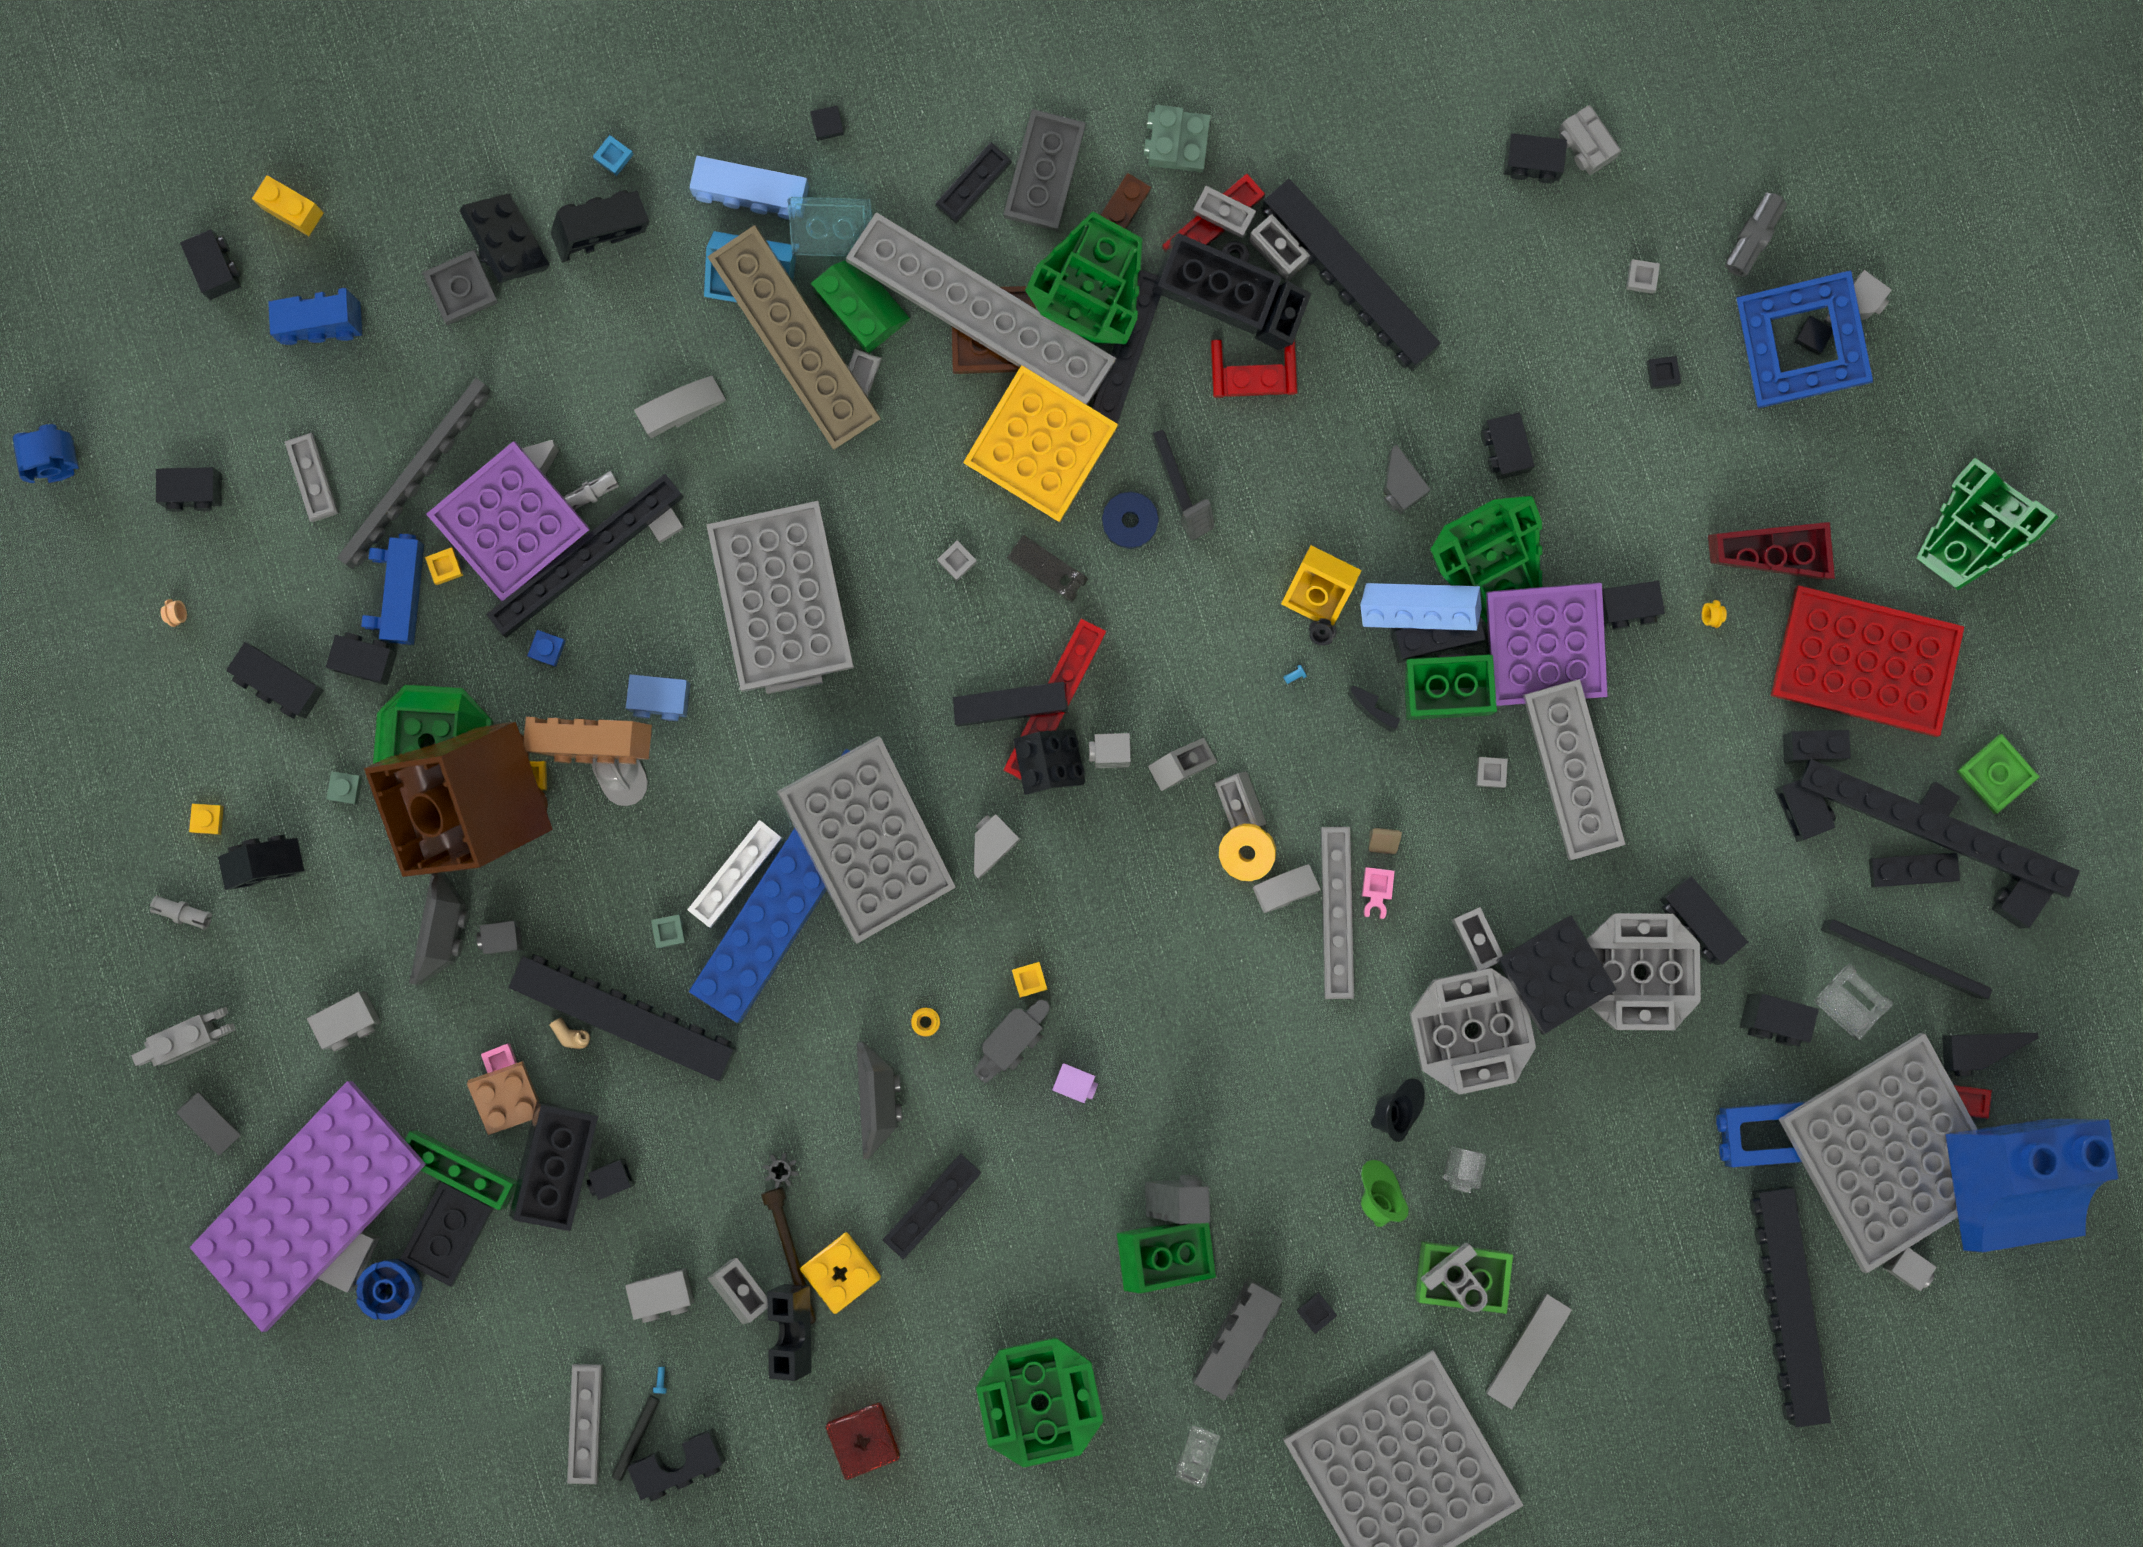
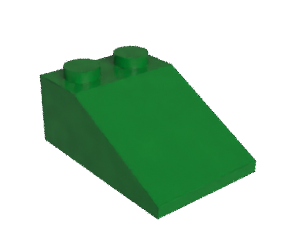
M1176 1223L1117 1233L1124 1291L1141 1294L1216 1278L1209 1223Z

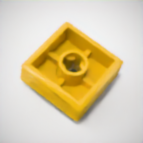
M847 1232L838 1237L800 1268L801 1272L834 1314L841 1311L881 1278V1275ZM835 1266H838L840 1269L843 1267L847 1268L846 1280L834 1277L836 1273Z

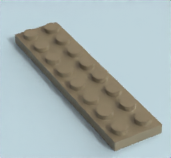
M756 225L707 256L833 450L882 419Z

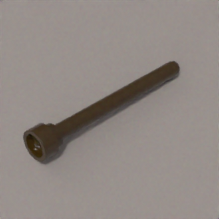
M780 1187L761 1194L764 1206L767 1205L768 1210H772L793 1284L806 1286L783 1209L785 1205L784 1199H786L784 1189ZM810 1300V1315L812 1325L816 1321V1316Z

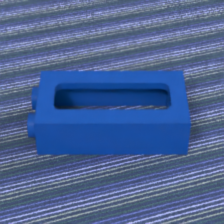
M1807 1101L1719 1108L1720 1115L1716 1116L1718 1131L1722 1132L1723 1144L1719 1145L1721 1161H1725V1166L1728 1167L1802 1162L1794 1147L1744 1151L1741 1145L1740 1125L1744 1122L1779 1120V1118Z

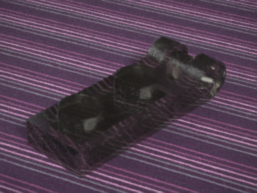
M1025 535L1020 538L1007 557V560L1072 603L1077 597V590L1089 580L1081 572L1073 569ZM1065 575L1071 579L1067 587L1060 584Z

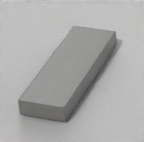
M309 433L284 441L309 521L315 522L339 514L314 434Z

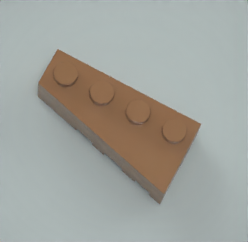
M526 717L523 744L526 752L553 756L554 762L571 763L572 758H576L575 762L593 764V759H597V763L614 764L615 759H619V763L636 764L637 759L649 760L652 725L634 721L565 720L560 718L544 720L536 717Z

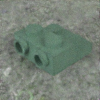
M1155 105V112H1149L1147 129H1152L1151 139H1145L1143 155L1149 156L1148 166L1203 173L1210 115L1183 112V108Z

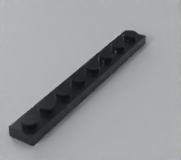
M663 474L486 615L502 636L507 638L682 500L684 496L668 476Z

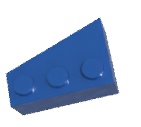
M347 288L338 289V295L325 297L324 292L315 293L314 299H302L301 296L268 301L270 335L280 344L293 345L297 344V340L321 343L326 341L325 338L335 337L337 340L349 341L353 340L354 336H362L361 303Z

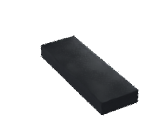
M990 142L936 201L935 206L957 224L1009 167L1012 160Z
M1163 430L1153 433L1152 440L1182 516L1183 511L1193 505L1166 434Z

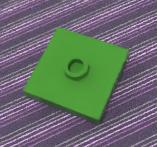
M2003 734L1997 735L1956 771L1993 814H1998L2040 777Z

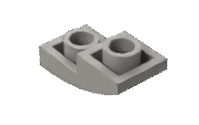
M1309 864L1273 877L1253 887L1264 914L1288 906L1293 901L1316 894L1321 890Z

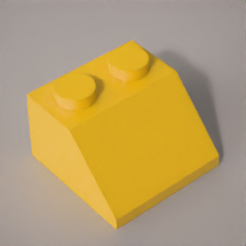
M1310 545L1281 604L1314 621L1326 618L1334 625L1362 570Z

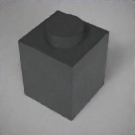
M509 921L480 925V932H477L479 950L482 949L483 954L486 955L523 950L520 922Z

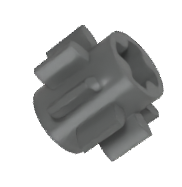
M784 1152L779 1160L772 1154L770 1158L773 1163L771 1165H763L764 1169L769 1170V1176L765 1178V1181L773 1179L776 1181L775 1188L777 1189L783 1181L788 1186H791L792 1181L790 1177L800 1174L793 1169L797 1159L791 1162L787 1160V1152ZM782 1162L784 1163V1168L788 1170V1174H784L780 1178L778 1177L779 1173L774 1171V1167L779 1166Z

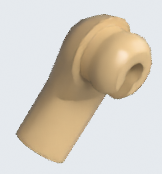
M562 1017L549 1024L564 1047L582 1049L589 1044L590 1034L585 1030H570Z

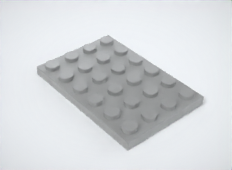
M819 501L706 524L742 692L854 668Z
M877 736L777 791L848 932L856 944L956 888L881 737Z

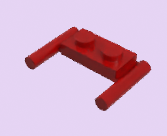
M1212 340L1213 397L1297 394L1295 340L1292 345L1284 348L1285 366L1283 364L1227 366L1226 368H1223L1222 340Z

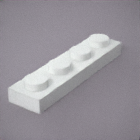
M759 820L688 908V911L709 928H712L783 838Z

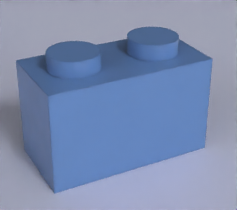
M629 675L626 709L633 712V716L638 718H650V714L662 715V720L678 721L679 717H687L690 683L687 680Z

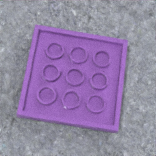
M516 441L509 444L426 514L501 601L509 597L590 530L587 524Z
M1602 583L1486 592L1489 655H1493L1497 706L1525 704L1524 694L1577 679L1581 681L1585 699L1608 697Z

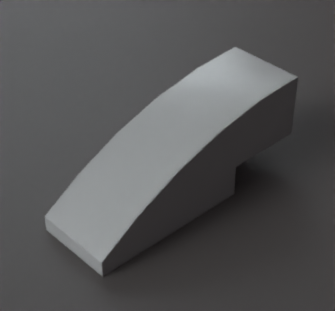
M709 376L668 392L634 409L646 433L652 439L675 425L677 428L725 402L726 399L713 376Z

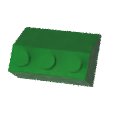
M846 260L832 265L811 283L814 294L866 353L870 354L910 320V317L876 279L849 264Z
M1493 655L1407 659L1405 676L1406 719L1490 716L1496 713Z

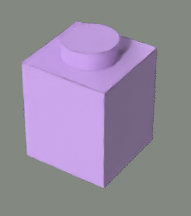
M1063 1063L1052 1090L1085 1103L1086 1098L1092 1100L1098 1083L1093 1082L1094 1075Z

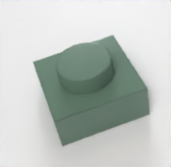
M331 771L326 800L357 805L362 777Z
M680 914L651 920L657 949L686 943Z

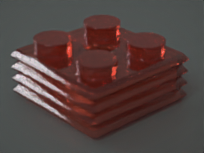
M880 1402L829 1421L825 1426L845 1480L899 1460L900 1453ZM859 1434H862L864 1438H870L867 1448H863L862 1445L857 1446L856 1441L859 1438Z

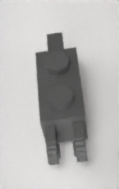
M1038 1000L1027 1012L1022 1009H1013L982 1044L984 1056L973 1071L981 1081L986 1084L1001 1070L1005 1071L1008 1067L1013 1071L1024 1059L1020 1053L1027 1045L1033 1049L1041 1040L1043 1035L1039 1032L1043 1027L1039 1023L1046 1017V1013L1050 1011L1048 1001Z

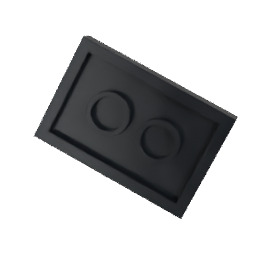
M510 193L462 205L459 212L499 283L546 271L549 267V262Z
M441 1181L400 1261L450 1287L453 1286L494 1208Z

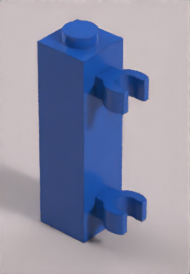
M399 534V538L389 537L388 550L379 548L369 549V560L375 563H387L381 617L363 615L361 627H365L367 630H380L379 639L385 643L414 645L424 544L416 540L415 535Z

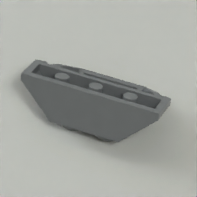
M444 872L431 873L409 980L410 984L422 985L454 963L456 956L459 957L462 951L463 940L460 939L461 929L467 925L469 913L465 911L466 904Z
M857 1042L863 1159H869L898 1127V1121H903L902 1104H897L896 1092H901L900 1075H895V1069L865 1042Z

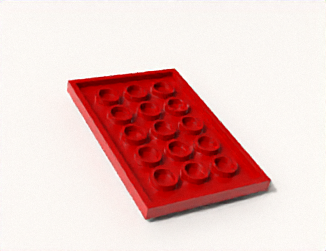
M1798 585L1794 591L1771 696L1939 737L1965 626Z

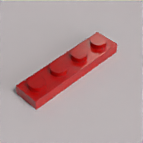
M1245 174L1223 193L1250 208H1253L1265 197V193L1248 174ZM1196 216L1176 234L1180 233L1205 245H1209L1226 230ZM1174 236L1162 245V249L1167 252L1170 241Z

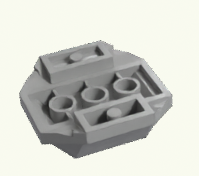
M1615 913L1586 939L1617 989L1590 1006V1008L1614 1030H1676L1682 1021L1701 1002L1700 943L1674 914ZM1638 964L1643 965L1646 969V976L1643 980H1638L1634 975V968Z
M1492 968L1434 979L1409 1013L1421 1070L1459 1095L1516 1083L1522 1073L1521 1071L1536 1048L1527 1009L1509 980ZM1470 1022H1475L1478 1025V1033L1474 1037L1469 1038L1465 1034V1027Z

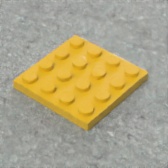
M1021 365L963 463L1048 516L1061 522L1119 425Z

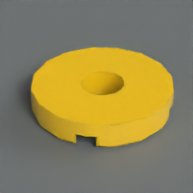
M1241 824L1233 827L1224 835L1219 846V859L1222 867L1230 876L1241 881H1254L1262 878L1271 870L1276 860V846L1271 835L1262 830L1261 827L1255 824ZM1245 845L1252 847L1255 851V857L1245 859L1240 853V848Z

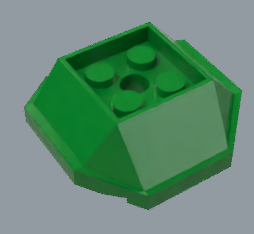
M404 685L377 712L373 764L390 756L424 748L423 742L429 736L434 737L436 744L475 728L493 725V720L463 688Z
M1057 1337L999 1349L976 1386L988 1447L1001 1453L1023 1468L1081 1455L1104 1421L1091 1361ZM1037 1394H1043L1048 1398L1049 1402L1046 1407L1039 1409L1033 1406L1032 1398Z

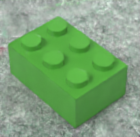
M1421 1241L1415 1293L1416 1301L1425 1304L1464 1308L1443 1282L1434 1289L1429 1290L1420 1280L1423 1275L1460 1246ZM1473 1248L1477 1255L1465 1263V1265L1487 1294L1486 1306L1481 1311L1507 1314L1513 1255L1504 1251ZM1452 1266L1447 1271L1449 1281H1455L1461 1275L1459 1266ZM1473 1289L1466 1293L1465 1301L1467 1304L1473 1305L1478 1301L1479 1293L1477 1290Z

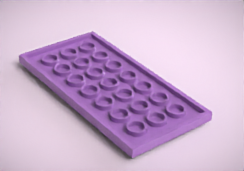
M347 1081L190 1246V1249L261 1332L268 1331L414 1178L426 1163L354 1082Z

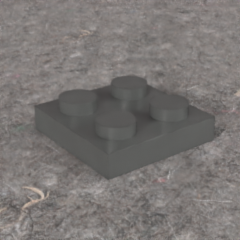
M475 250L422 272L447 326L499 303Z

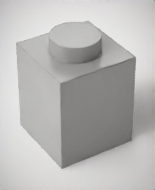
M1910 1248L1889 1259L1883 1269L1907 1286L1918 1291L1927 1288L1932 1283L1935 1276L1933 1272L1937 1268Z

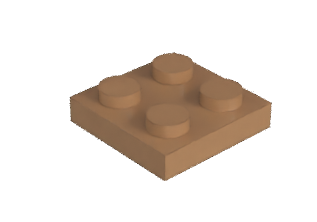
M523 1061L478 1076L467 1082L488 1135L532 1120L536 1102H540Z

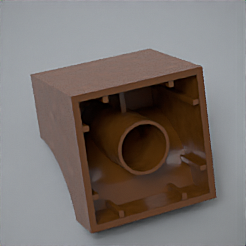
M516 721L478 727L421 749L387 757L364 768L402 877L480 868L553 830L547 814V798L537 785L528 759L529 752H526L523 744L524 736L519 732Z

